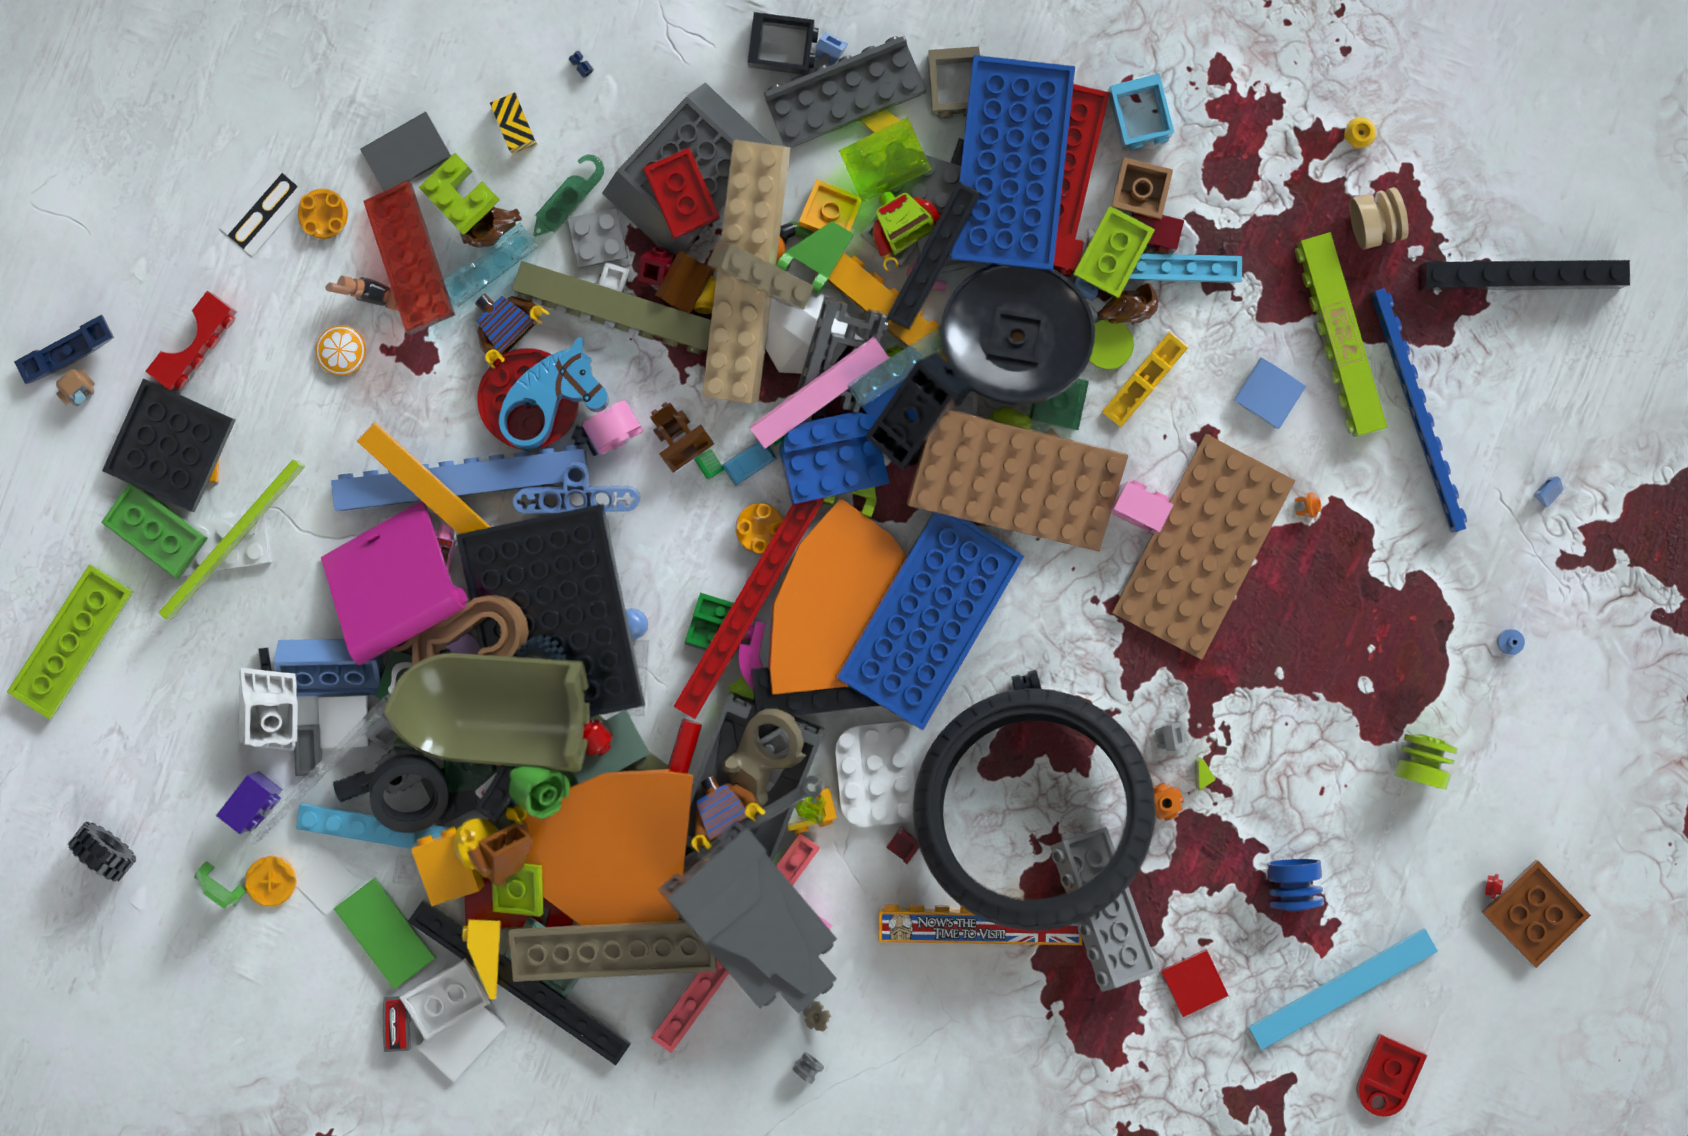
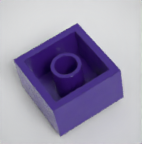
M260 771L249 774L216 816L238 834L247 831L251 832L253 829H258L266 819L263 816L264 813L269 809L272 810L279 803L281 797L278 795L283 789Z

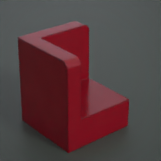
M900 826L886 848L900 857L905 864H908L918 851L919 845L917 838Z

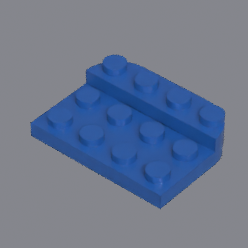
M853 412L803 422L785 434L779 447V453L792 505L890 483L882 452L865 437L875 423L871 415Z

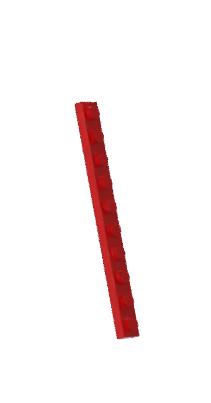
M824 499L791 505L673 707L693 719L697 718Z

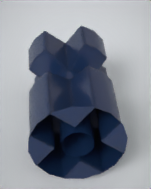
M575 51L573 55L569 56V61L572 65H578L577 71L582 78H585L594 71V68L587 60L582 61L583 55L580 51Z

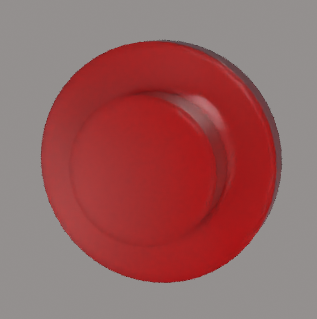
M1499 874L1494 876L1488 875L1485 895L1491 896V899H1495L1496 894L1501 895L1503 880L1498 879Z

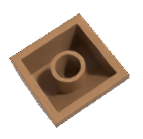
M1123 158L1114 189L1112 207L1162 219L1173 169Z

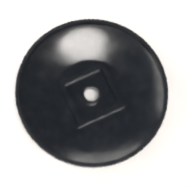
M995 264L982 268L967 277L955 289L946 304L941 322V342L947 362L974 385L972 388L974 392L990 400L1005 404L1025 405L1038 403L1053 398L1068 389L1077 381L1087 367L1095 340L1094 319L1085 297L1068 278L1055 270L1049 271ZM1018 332L1024 336V339L1021 342H1014L1011 340L1010 335Z

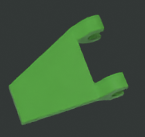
M831 221L784 252L776 267L787 272L793 259H796L817 271L819 274L812 283L814 286L813 291L821 294L854 234Z
M205 861L194 875V878L199 881L203 894L223 909L231 905L236 907L242 896L246 894V889L239 884L230 892L208 876L215 867Z

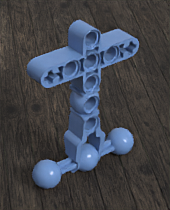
M576 461L569 464L564 470V487L523 488L513 498V505L520 513H560L598 505L599 503L596 500L598 493H605L609 497V503L604 505L605 512L632 511L640 502L641 496L638 489L634 486H589L587 466L582 462ZM571 468H579L582 471L583 477L581 480L571 478ZM614 492H617L616 498H622L628 492L630 497H634V500L630 504H627L626 500H618L616 502L617 505H614ZM574 493L580 494L584 500L583 504L580 506L574 505L570 499L571 495ZM538 494H540V507L537 506L538 501H532L528 506H525V502H520L524 495H527V499H536ZM547 494H554L557 497L558 504L556 506H550L546 503L545 496ZM626 609L632 640L640 639L648 630L647 617L638 609Z

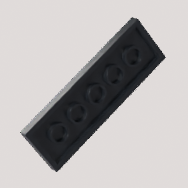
M768 667L751 669L756 714L765 709H778L791 716L881 706L850 686L772 694L770 670Z

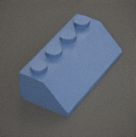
M345 639L278 640L274 658L276 672L295 674L296 696L376 695L384 673L383 654L360 666L350 656Z

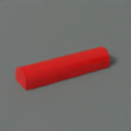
M686 718L681 720L667 767L669 772L688 774L702 728L701 723Z

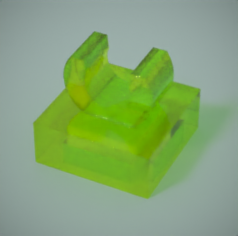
M823 796L820 797L818 803H812L813 797H807L795 805L798 816L822 825L825 818L823 808L826 804Z

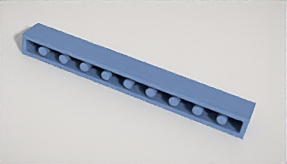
M579 445L565 446L562 452H554V448L540 449L538 455L530 456L529 451L514 453V458L504 459V454L489 456V461L479 462V458L463 459L464 464L454 465V461L438 462L439 467L429 468L428 464H422L457 496L564 483V470L572 462H582L588 468L586 450L580 449ZM579 468L570 469L572 479H582L583 474ZM378 470L364 471L362 477H353V473L338 475V480H331L335 511L421 501L389 470L386 474H379Z

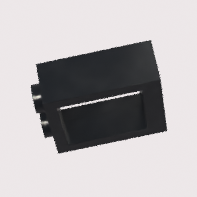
M754 12L747 61L748 68L808 75L809 68H814L816 53H811L812 43H817L819 28L815 27V21L813 19ZM764 25L807 31L803 65L760 60Z

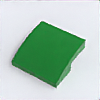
M700 592L685 644L706 651L734 603Z

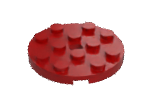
M533 348L516 349L502 355L504 362L496 359L493 362L495 368L490 366L486 373L483 374L477 394L479 414L488 431L502 443L517 448L505 438L499 426L500 411L509 390L525 372L552 354ZM562 399L559 402L553 429L548 440L537 448L522 450L541 449L554 444L565 436L577 417L579 402ZM525 405L518 406L508 417V432L515 439L531 440L542 432L545 425V415L537 405H531L530 407Z

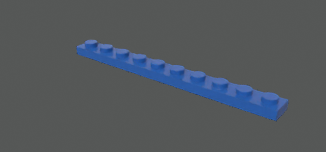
M1385 288L1374 291L1370 296L1450 532L1467 529L1465 525L1467 522L1465 511L1463 508H1459L1457 502L1459 498L1458 490L1454 484H1451L1449 478L1451 474L1450 466L1446 460L1443 461L1440 452L1443 450L1441 440L1438 436L1435 437L1432 428L1435 426L1434 419L1431 413L1426 411L1424 405L1426 403V396L1423 389H1419L1416 381L1418 379L1417 369L1409 361L1410 349L1408 343L1402 340L1400 331H1402L1401 322L1397 316H1394L1391 308L1394 307L1392 296L1389 292L1386 293Z

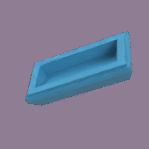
M757 441L724 463L722 467L733 484L737 486L775 461L777 457L769 446L764 449L762 444Z

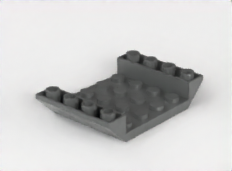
M705 82L687 95L624 162L602 194L657 246L667 249L669 253L675 254L676 258L679 250L686 253L693 245L692 241L706 226L674 239L643 167L690 147L719 213L726 206L733 140L772 144Z

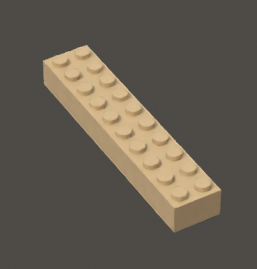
M733 140L721 242L731 243L776 266L791 147ZM717 271L702 396L753 404L759 401L772 298L765 291L720 271Z

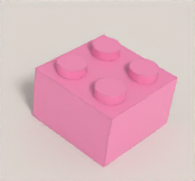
M1127 481L1120 486L1117 492L1115 502L1110 510L1111 514L1151 534L1160 532L1174 504L1168 502L1169 497L1156 491L1154 494L1146 491L1147 486L1138 481Z

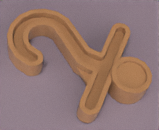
M497 595L478 597L467 603L466 608L390 650L396 652L412 650V666L424 659L439 655V652L452 642H456L485 619L492 617L501 626V638L494 646L482 648L477 655L517 657V650L527 642V620L520 607L509 598Z

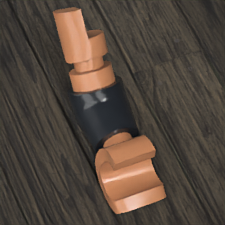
M340 276L337 284L329 282L325 286L326 291L343 295L350 294V296L355 297L358 301L385 306L391 310L412 315L417 299V293L399 287L390 288L376 280L365 277L352 279L351 277Z

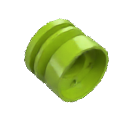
M1405 734L1404 740L1415 744L1413 749L1402 746L1401 750L1412 756L1410 760L1398 759L1394 776L1447 790L1451 774L1441 769V764H1454L1455 760L1444 758V753L1446 751L1457 754L1458 748L1453 747L1445 740L1423 734Z

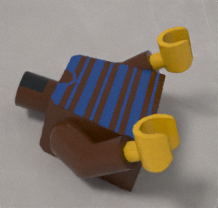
M486 293L479 297L475 305L484 314L477 320L479 324L477 334L480 348L485 354L487 363L492 368H495L493 362L496 359L504 362V358L501 355L509 352L537 323L542 324L543 322L539 320L540 315L543 313L549 315V312L530 300H524L516 296H510L507 299L501 296L496 302Z

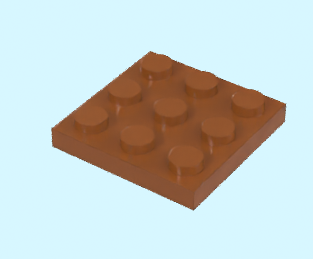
M1538 860L1530 864L1502 891L1501 895H1498L1482 911L1485 917L1535 968L1548 958L1591 916Z

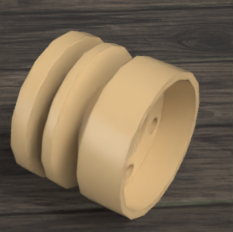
M1395 187L1387 189L1386 192L1382 190L1376 192L1375 201L1370 194L1350 199L1351 224L1361 249L1365 250L1380 246L1382 244V235L1388 243H1393L1395 239L1401 241L1408 237L1406 208L1398 189Z

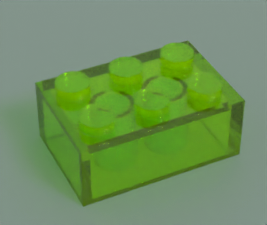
M908 117L838 150L856 191L863 202L932 170Z

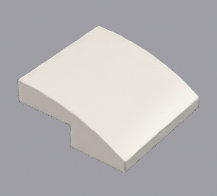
M368 695L318 697L320 748L370 746V741L365 734L369 730Z

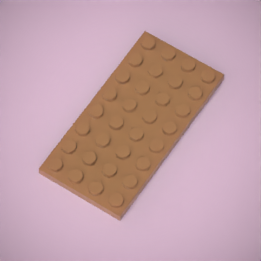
M949 410L944 414L923 444L907 505L1100 552L1111 515L1110 510L1115 502L1129 455Z
M1204 434L1169 501L1174 505L1161 531L1152 534L1111 613L1202 660L1296 480L1214 437Z

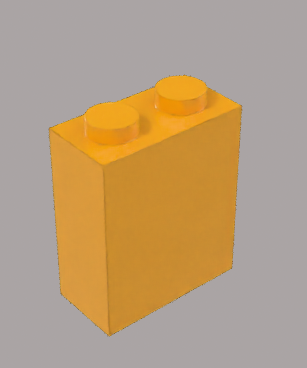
M455 827L442 831L441 836L432 838V835L417 839L418 843L411 848L431 906L478 892L485 885L481 874L477 870L464 867L459 857H456L453 846L456 832Z

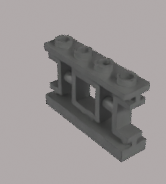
M824 296L796 392L817 378L820 367L827 371L833 366L830 363L837 342L857 348L865 343L864 341L854 339L857 327L870 329L868 340L874 336L879 343L882 334L884 335L888 328L887 316L882 311L868 309L865 320L845 315L848 306L845 302H839L834 298ZM834 319L848 324L844 336L831 333ZM874 370L856 382L852 392L847 389L840 394L842 395L840 406L843 409H850L858 413L859 408L863 407L866 400L865 388L867 383L871 382Z

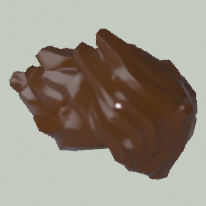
M493 207L464 235L460 232L463 244L468 243L477 248L497 245V242L502 241L504 235L515 230L516 222L522 220L519 210L516 208L508 211Z
M1146 283L1140 285L1136 291H1122L1119 298L1113 297L1097 312V316L1108 318V322L1112 324L1131 322L1134 325L1141 323L1146 319H1150L1157 311L1158 296L1151 284Z

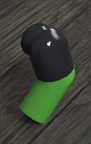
M791 221L781 225L780 237L785 244L788 238L793 236L806 239L813 231L800 227L797 222Z

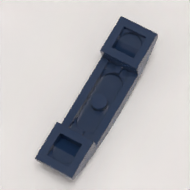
M99 315L79 326L80 329L41 350H34L14 361L24 383L29 384L81 360L111 341L114 336L104 316Z

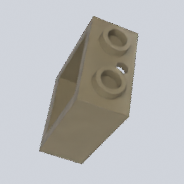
M979 46L928 50L932 115H938L939 119L952 118L953 114L963 113L964 117L967 116L968 102L939 104L936 65L973 62V55H980Z

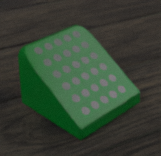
M707 450L694 459L706 479L710 480L724 470L712 450Z

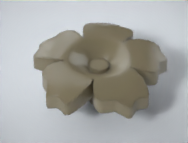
M814 1001L812 1007L804 1011L803 1014L807 1017L805 1018L807 1027L823 1032L828 1028L826 1023L829 1022L831 1015L829 1010L822 1011L824 1006L821 1005L820 1001Z

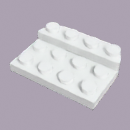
M902 720L849 727L840 735L835 749L840 803L844 816L850 823L859 827L914 822L913 798L915 780L909 723Z

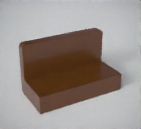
M679 250L655 295L668 304L690 314L714 270Z

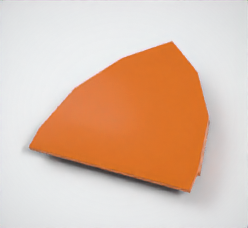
M842 498L799 543L772 604L768 656L772 694L848 687L847 684L835 677L907 557L890 533Z
M669 769L607 772L570 787L568 797H564L560 803L562 807L552 816L541 819L527 813L523 822L527 824L529 834L533 839L532 847L528 852L525 863L542 865L543 897L580 925L679 920L678 913L657 889L674 874L678 873L683 876L693 775L669 772Z

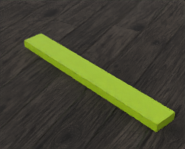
M294 459L289 462L162 607L159 614L164 619L174 618L306 467L304 464Z

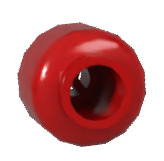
M589 718V723H584L582 738L587 740L585 753L588 756L596 754L602 756L607 753L611 748L610 742L612 741L613 734L600 719L592 720Z

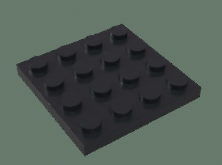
M143 378L102 471L186 510L195 512L236 419Z

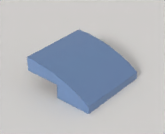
M1260 357L1235 396L1234 401L1250 413L1259 416L1274 428L1280 429L1306 386Z

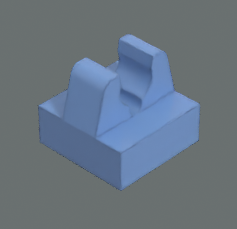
M825 32L816 45V58L820 60L823 53H827L831 57L828 65H833L845 52L848 43Z

